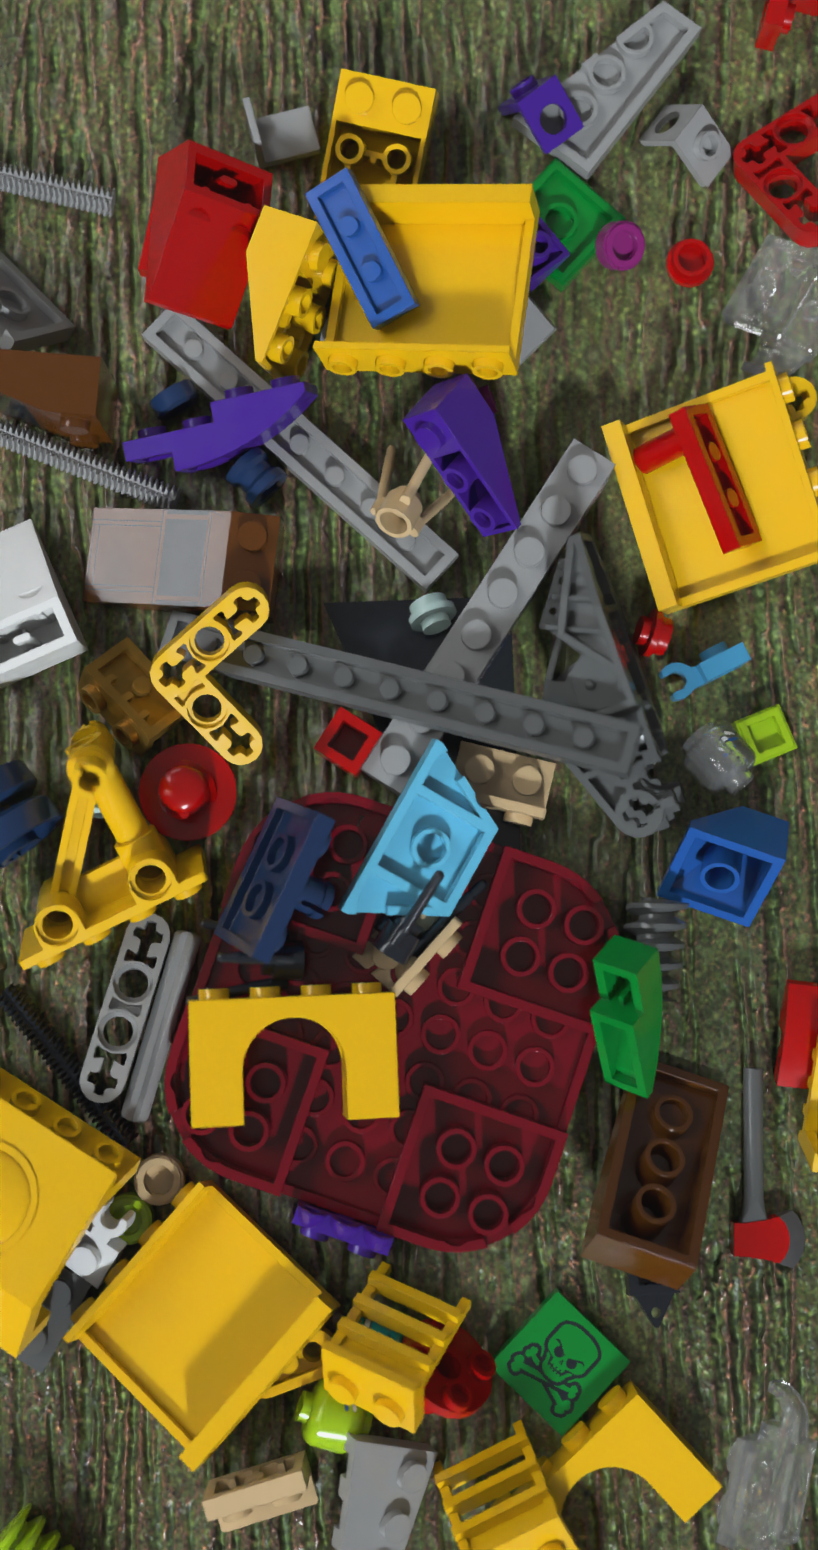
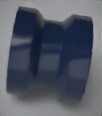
M256 446L237 460L227 473L226 480L233 488H241L246 493V501L253 508H257L268 501L286 481L287 473L281 467H273L268 462L267 453L261 446Z

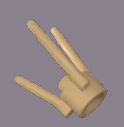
M390 445L384 458L377 498L370 512L375 516L378 527L389 536L404 538L410 534L413 537H417L423 526L443 509L455 495L451 489L447 490L422 512V499L417 490L432 464L426 453L408 485L399 486L389 491L396 454L395 446Z

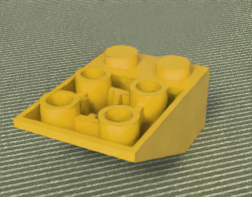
M341 68L320 184L346 167L353 171L359 184H420L440 96L437 90Z
M264 205L246 250L255 361L274 379L292 375H299L301 378L307 368V351L314 334L317 335L321 331L325 322V305L334 287L338 259L318 222Z

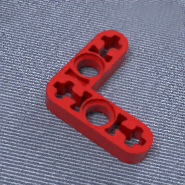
M818 93L743 139L736 145L733 151V175L736 181L793 242L806 248L818 247V225L814 223L818 221V189L795 165L818 151ZM789 131H799L805 134L806 138L799 143L791 144L782 140L781 136ZM778 185H788L794 188L796 192L788 198H777L770 193V190ZM803 216L810 222L803 224Z

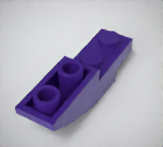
M292 375L273 379L270 381L271 389L254 392L253 386L228 389L224 391L225 399L210 402L213 422L211 416H200L183 420L184 429L167 432L166 426L138 430L139 439L122 442L126 462L145 464L173 458L175 471L194 473L219 466L243 456L256 446L263 445L287 428L318 396L317 386L305 381L300 382L299 375Z

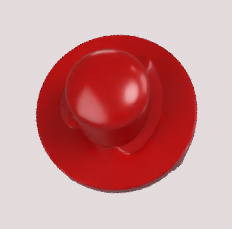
M184 743L164 749L148 763L140 780L139 801L146 819L151 825L155 826L157 831L176 840H204L215 834L229 821L237 803V779L231 767L217 752L199 744Z
M432 1318L421 1320V1322L441 1331L445 1324ZM461 1327L458 1328L424 1386V1414L435 1413L450 1419L466 1418L477 1412L489 1398L492 1389V1376L496 1372L495 1360L489 1352L482 1349L478 1342ZM405 1336L403 1337L402 1344L426 1355L430 1352L431 1348Z

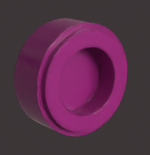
M613 221L606 224L599 231L595 242V251L599 262L605 268L614 271H626L634 268L642 259L645 250V239L641 229L630 221Z

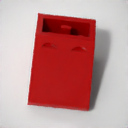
M189 139L158 157L144 302L225 329H231L248 283L246 250L264 205L270 206L273 173Z

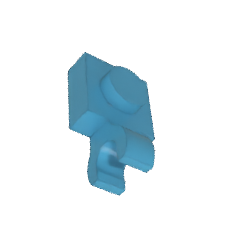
M725 641L706 649L698 654L702 662L694 667L680 662H674L665 666L658 673L660 679L676 674L683 680L682 689L670 696L671 701L677 702L685 699L694 689L700 688L750 661L751 657L743 642L728 648Z

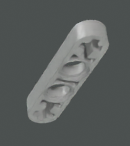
M152 914L136 923L130 922L126 929L82 1067L79 1082L81 1090L88 1099L96 1103H107L118 1098L122 1094L129 1077L171 939V932L167 922L156 914ZM148 923L156 924V933L163 936L161 943H152L148 950L147 959H157L153 969L141 961H125L128 951L138 956L141 940L134 935L137 929L145 930ZM132 969L142 971L148 979V988L145 993L136 998H129L123 995L119 988L121 976L126 971ZM116 1017H123L129 1020L133 1027V1036L128 1043L122 1046L109 1044L104 1036V1028L107 1022ZM99 1046L112 1054H127L124 1065L116 1061L113 1062L110 1076L118 1079L115 1089L106 1088L103 1095L96 1094V1085L93 1082H89L91 1072L100 1073L105 1062L103 1057L95 1058Z

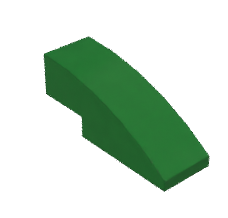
M614 935L593 959L600 999L589 1010L605 1083L648 1098L653 1091L662 1028L663 1000L658 948Z

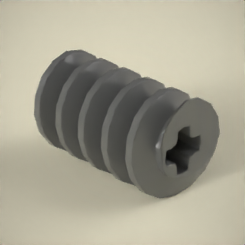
M640 897L641 901L629 903L625 908L626 911L639 917L638 921L625 923L623 930L634 935L636 942L658 948L662 974V1000L678 1002L665 995V991L680 988L681 984L680 981L667 975V972L683 967V962L671 956L670 951L685 948V942L672 936V932L687 928L688 923L674 916V912L688 909L690 903Z

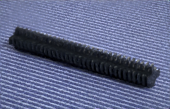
M14 982L0 993V1007H4L3 1011H7V1016L12 1017L11 1021L16 1022L15 1026H19V1031L23 1030L22 1035L27 1036L26 1040L31 1041L30 1045L35 1046L34 1050L39 1051L38 1055H43L42 1060H47L46 1065H51L49 1069H54L53 1074H59L57 1079H63L61 1084H66L65 1089H70L69 1094H74L73 1099L78 1098L77 1104L82 1103L80 1108H86L84 1113H90L88 1118H93L92 1123H97L96 1128L102 1127L100 1129L101 1133L106 1132V1136L123 1147L127 1146L138 1137L139 1133L132 1134L135 1128L129 1129L131 1123L125 1124L127 1121L125 1118L121 1120V1113L117 1115L120 1109L113 1110L116 1105L115 1103L109 1105L111 1101L96 1103L84 1095L79 1083L83 1065L78 1067L81 1060L74 1062L77 1055L70 1057L73 1051L67 1053L70 1047L63 1048L66 1042L59 1043L62 1037L55 1038L58 1032L51 1033L54 1027L48 1029L51 1023L44 1024L47 1018L40 1019L43 1013L36 1014L39 1008L32 1009L36 1004H28L32 999L25 1000L28 994L21 995L24 989L17 990L20 984L15 986L13 985ZM90 1075L89 1082H93L95 1084L97 1080L95 1079L90 1081V1079L93 1077V1075ZM100 1084L96 1085L95 1093L98 1095H102L104 1089L97 1091L101 1086Z

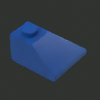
M745 806L691 820L657 889L656 896L672 901L690 903L691 908L750 927L786 861L789 822Z

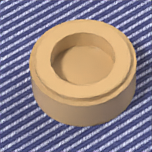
M155 1153L148 1156L139 1164L134 1175V1186L139 1197L145 1202L157 1206L172 1202L186 1182V1173L182 1163L175 1156L168 1153Z

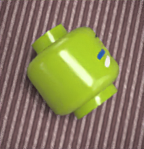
M323 1378L314 1385L311 1392L302 1391L295 1411V1421L302 1423V1438L308 1445L341 1455L348 1454L344 1450L347 1432L355 1435L369 1434L373 1413L354 1404L344 1405L335 1400L328 1391L324 1390Z

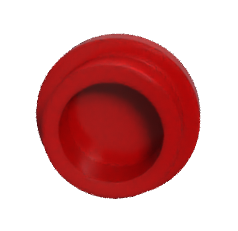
M685 239L677 242L672 246L666 258V271L673 282L683 287L691 288L703 284L711 275L714 267V257L711 250L704 242L698 239Z
M652 609L648 616L642 615L639 618L633 634V643L638 644L639 655L650 657L652 654L662 656L665 653L673 632V620L664 617L663 611L659 612L658 609Z

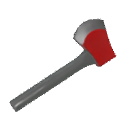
M743 1067V1201L738 1219L730 1220V1253L737 1257L764 1259L793 1268L799 1262L804 1252L806 1241L804 1227L798 1215L791 1209L771 1215L766 1214L763 1181V1068Z

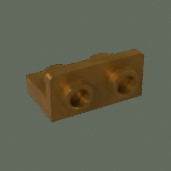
M127 636L84 667L77 689L84 705L91 712L99 713L112 726L113 734L119 743L127 749L132 748L140 757H143L150 751L154 741L182 721L184 717L156 690L150 678L152 662Z

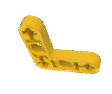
M248 581L237 583L228 589L158 651L153 658L150 670L151 682L156 690L224 759L237 765L249 764L261 754L263 747L262 730L257 722L209 672L256 632L268 618L269 601L267 594L262 587ZM241 596L244 600L248 601L255 597L258 599L255 603L257 614L251 616L247 612L242 613L234 620V628L239 631L233 634L227 621L217 614L222 611L228 620L238 609L236 598ZM210 626L220 630L224 636L222 646L215 651L201 649L195 641V635L200 629ZM186 644L192 657L202 664L197 666L194 659L191 658L182 668V680L179 681L174 676L166 680L162 677L165 669L163 663L167 662L171 666L177 665L185 658L186 650L181 648V646ZM206 694L215 696L222 706L220 712L214 717H201L193 709V702L196 698ZM230 714L235 716L230 719V727L238 735L243 736L247 732L251 734L249 737V748L246 749L242 745H238L235 748L231 747L232 735L222 726ZM221 727L218 733L214 731L215 729Z

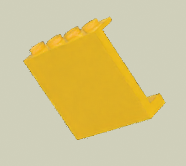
M359 184L420 306L380 330L373 329L338 261L325 341H314L313 349L326 370L345 376L354 375L357 371H374L389 377H399L404 372L426 373L435 378H448L453 374L467 373L488 380L499 379L502 375H518L540 215L533 185Z
M772 361L764 363L765 372L625 425L619 419L601 426L611 460L616 464L614 470L659 612L663 611V613L668 615L818 563V467L814 466L808 469L803 453L804 449L811 447L808 433L802 418L793 421L788 403L795 401L796 396L787 372L778 375ZM708 403L762 541L747 548L723 554L684 456L648 474L642 473L636 466L633 458L634 448L672 429L673 426L668 415L685 406Z
M213 1180L199 1181L196 1185L191 1181L179 1191L171 1202V1205L176 1209L163 1223L160 1220H156L145 1230L137 1241L142 1246L141 1249L130 1261L124 1258L110 1270L104 1278V1282L108 1285L107 1288L96 1300L91 1296L76 1309L70 1317L74 1325L63 1337L67 1343L79 1339L185 1448L179 1455V1458L192 1472L212 1456L341 1306L333 1296Z

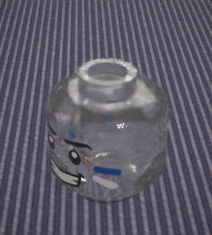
M712 722L707 723L692 734L682 747L686 751L682 760L684 769L709 795H718L727 790L733 796L744 789L754 778L750 769L755 763L756 753L729 724L715 726Z

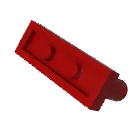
M708 403L685 406L669 414L668 416L673 426L672 429L634 448L633 458L635 464L644 474H648L682 456L685 457L723 554L744 549L762 541Z

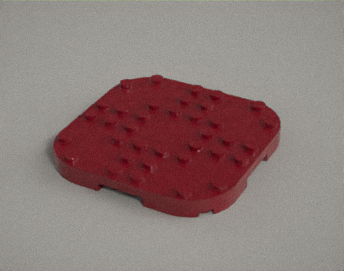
M322 792L302 796V798L292 802L335 820L331 829L329 847L317 859L310 874L333 883L335 895L329 910L323 909L324 916L318 920L312 919L303 912L294 909L287 924V934H289V940L304 942V976L302 981H288V989H280L281 996L301 995V985L331 984V994L351 993V983L380 982L371 974L378 968L375 964L365 969L352 956L355 953L363 955L367 942L373 943L375 939L371 935L376 931L374 926L383 913L346 914L337 907L393 807L362 796L342 792ZM268 815L251 832L239 853L220 906L222 910L218 921ZM490 843L462 894L463 896L479 880H485L487 883L486 888L457 916L463 922L456 930L463 936L462 939L444 959L436 953L423 968L430 975L411 996L403 990L397 998L395 997L399 1117L348 1120L343 1115L341 1056L334 1038L322 1025L313 1020L285 1018L273 1022L262 1029L251 1041L246 1051L243 1062L244 1125L191 1128L188 1005L186 1004L170 1049L165 1071V1098L168 1113L172 1115L174 1123L183 1138V1144L207 1168L230 1180L279 1197L281 1193L371 1224L376 1226V1231L432 1250L450 1253L477 1251L488 1248L487 1245L499 1241L511 1233H517L535 1216L549 1193L568 1137L567 1129L596 1044L589 1011L600 999L593 959L614 935L619 936L617 927L614 925L610 913L602 901L603 899L586 880L565 866L506 845ZM213 934L192 996L197 995L199 989L226 988L270 978V975H261L260 964L219 962L217 955L220 952L242 951ZM395 968L390 970V975L395 984L398 979L395 974ZM381 983L382 991H389V990ZM250 994L237 996L233 998L250 997Z

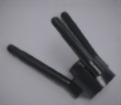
M437 870L424 887L407 916L396 915L392 919L394 915H386L385 913L381 915L374 926V929L379 934L373 941V946L396 962L406 965L412 955L419 957L428 944L440 934L455 916L457 917L486 888V881L479 880L459 899L450 917H440L419 937L423 928L416 921L444 878V872Z
M203 918L200 920V926L215 930L219 921ZM287 934L282 947L273 954L269 964L252 958L244 952L218 953L217 960L219 962L260 964L261 975H270V978L226 987L229 988V998L250 994V987L280 986V989H288V981H302L305 967L304 942L289 940V934ZM198 994L187 997L185 1003L188 1005V1000L199 999Z

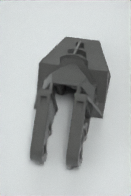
M579 532L569 536L567 539L565 559L559 558L539 623V629H548L557 636L545 676L542 700L642 724L644 730L636 756H642L633 764L629 779L568 763L565 764L619 830L631 837H646L671 826L669 820L676 818L675 812L681 810V803L686 802L685 791L679 779L663 784L659 777L651 778L648 770L652 769L655 763L663 760L662 755L669 753L668 744L650 697L652 691L636 646L633 643V638L618 597L591 534ZM560 578H563L562 585L559 583ZM551 608L556 609L557 612L555 615H552L550 613ZM568 644L581 655L574 664L565 670L566 648ZM639 799L641 804L650 803L654 805V809L648 813L646 807L637 808L635 801Z

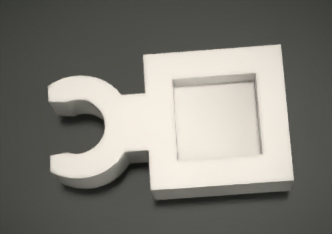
M114 1197L95 1216L65 1266L97 1289L104 1283V1278L115 1266L128 1244L119 1236L135 1220V1212L131 1209L121 1220L115 1219L110 1214L109 1207Z

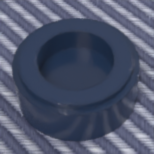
M185 379L161 391L150 401L149 405L157 418L165 421L178 416L192 407L198 401L199 393L192 381Z

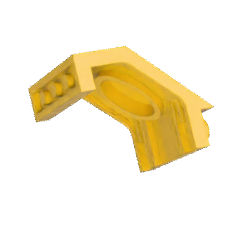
M1 1067L0 1348L17 1358L48 1323L51 1311L43 1307L42 1303L53 1283L101 1208L137 1172L141 1158Z

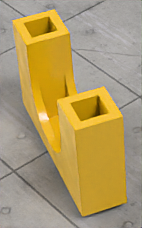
M381 982L351 983V993L331 994V984L301 985V995L281 996L280 986L250 987V997L229 998V988L199 989V999L188 1000L191 1128L244 1125L243 1062L246 1051L251 1041L262 1029L273 1022L285 1018L313 1020L322 1025L334 1038L341 1056L343 1115L348 1120L399 1117L395 992L382 991Z
M631 1379L622 1388L619 1385L611 1388L599 1401V1410L586 1423L582 1420L576 1422L562 1437L561 1443L563 1445L549 1459L546 1456L538 1459L560 1514H562L565 1498L573 1485L586 1474L607 1467L623 1468L640 1475L658 1492L685 1523L722 1488L714 1470ZM532 1480L520 1486L512 1494L508 1492L498 1497L490 1508L535 1486V1481Z

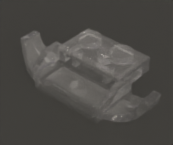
M768 234L722 312L724 323L754 333L760 337L762 347L751 362H744L741 367L744 374L752 377L765 372L764 363L772 361L778 375L784 372L791 375L806 362L812 363L818 352V247L806 248L799 246L795 242Z
M782 1379L771 1380L768 1385V1392L773 1394L780 1403L782 1420L769 1419L761 1421L759 1432L737 1437L736 1442L731 1446L728 1453L726 1465L730 1475L726 1493L722 1496L717 1507L716 1520L720 1525L716 1542L732 1550H739L741 1548L749 1550H785L787 1546L797 1543L799 1539L817 1440L808 1437L809 1415L801 1395Z

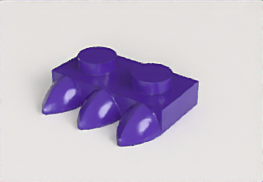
M299 1200L292 1220L293 1224L301 1226L299 1232L304 1236L322 1242H328L329 1236L348 1242L347 1249L366 1258H375L377 1253L388 1256L394 1239L393 1236L376 1231V1226Z

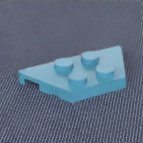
M431 739L337 908L346 914L385 913L386 915L407 916L437 870H441L444 872V878L422 914L425 916L450 917L497 833L498 827L487 810L482 808L475 797L473 788L465 776L460 774L447 754V748L441 741Z

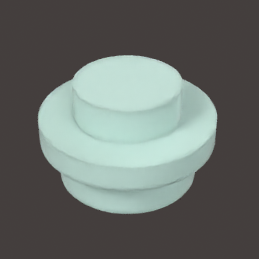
M430 593L416 599L410 605L411 616L409 617V623L414 631L424 632L426 635L437 634L451 625L450 620L454 618L457 610L454 603L447 600L444 593Z

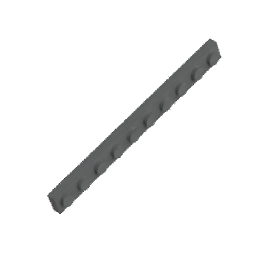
M173 610L159 651L198 616ZM228 623L232 633L236 634L239 630L234 628L233 624ZM209 626L197 632L195 641L201 649L215 651L224 643V636L220 630ZM258 630L210 671L211 673L626 779L630 778L644 730L642 724ZM186 644L181 646V648L186 650L185 658L178 663L183 666L193 658ZM193 658L197 666L202 664L201 662Z

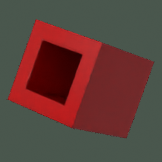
M340 706L313 749L316 754L358 780L362 774V766L383 733Z

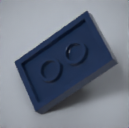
M277 797L213 934L250 957L269 964L273 954L282 947L286 939L287 924L294 909L303 912L312 919L318 920L324 916L323 909L328 911L332 905L335 886L323 878H317L310 874L317 859L329 847L331 829L335 820L312 809Z

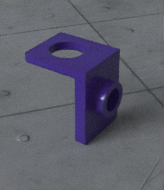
M534 74L526 77L509 90L512 97L497 107L502 116L520 112L544 154L550 153L584 127L556 75L537 80ZM549 104L557 105L564 113V126L557 134H549L541 126V113Z

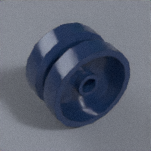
M20 759L0 765V870L42 842L61 824L64 818L49 796L39 795L31 797L38 780L25 762Z

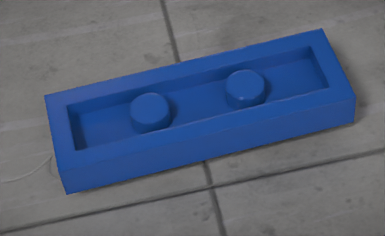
M346 167L305 193L373 329L380 330L420 306L352 170Z

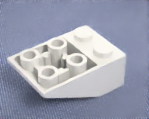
M32 519L0 532V689L89 650Z

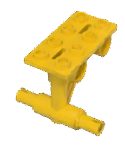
M91 720L89 725L84 723L74 733L70 746L65 750L68 756L66 771L72 788L54 875L44 881L41 886L34 925L26 928L23 933L18 959L23 970L35 965L39 968L48 967L63 958L66 954L65 950L81 942L84 945L95 944L111 933L112 927L128 919L131 923L144 920L157 910V905L173 897L176 900L186 899L200 891L203 887L202 883L208 880L205 853L200 844L175 854L165 836L158 833L153 824H147L115 764L114 738L106 725L100 721ZM96 803L117 841L114 844V848L119 856L81 874ZM146 865H156L154 867H145Z

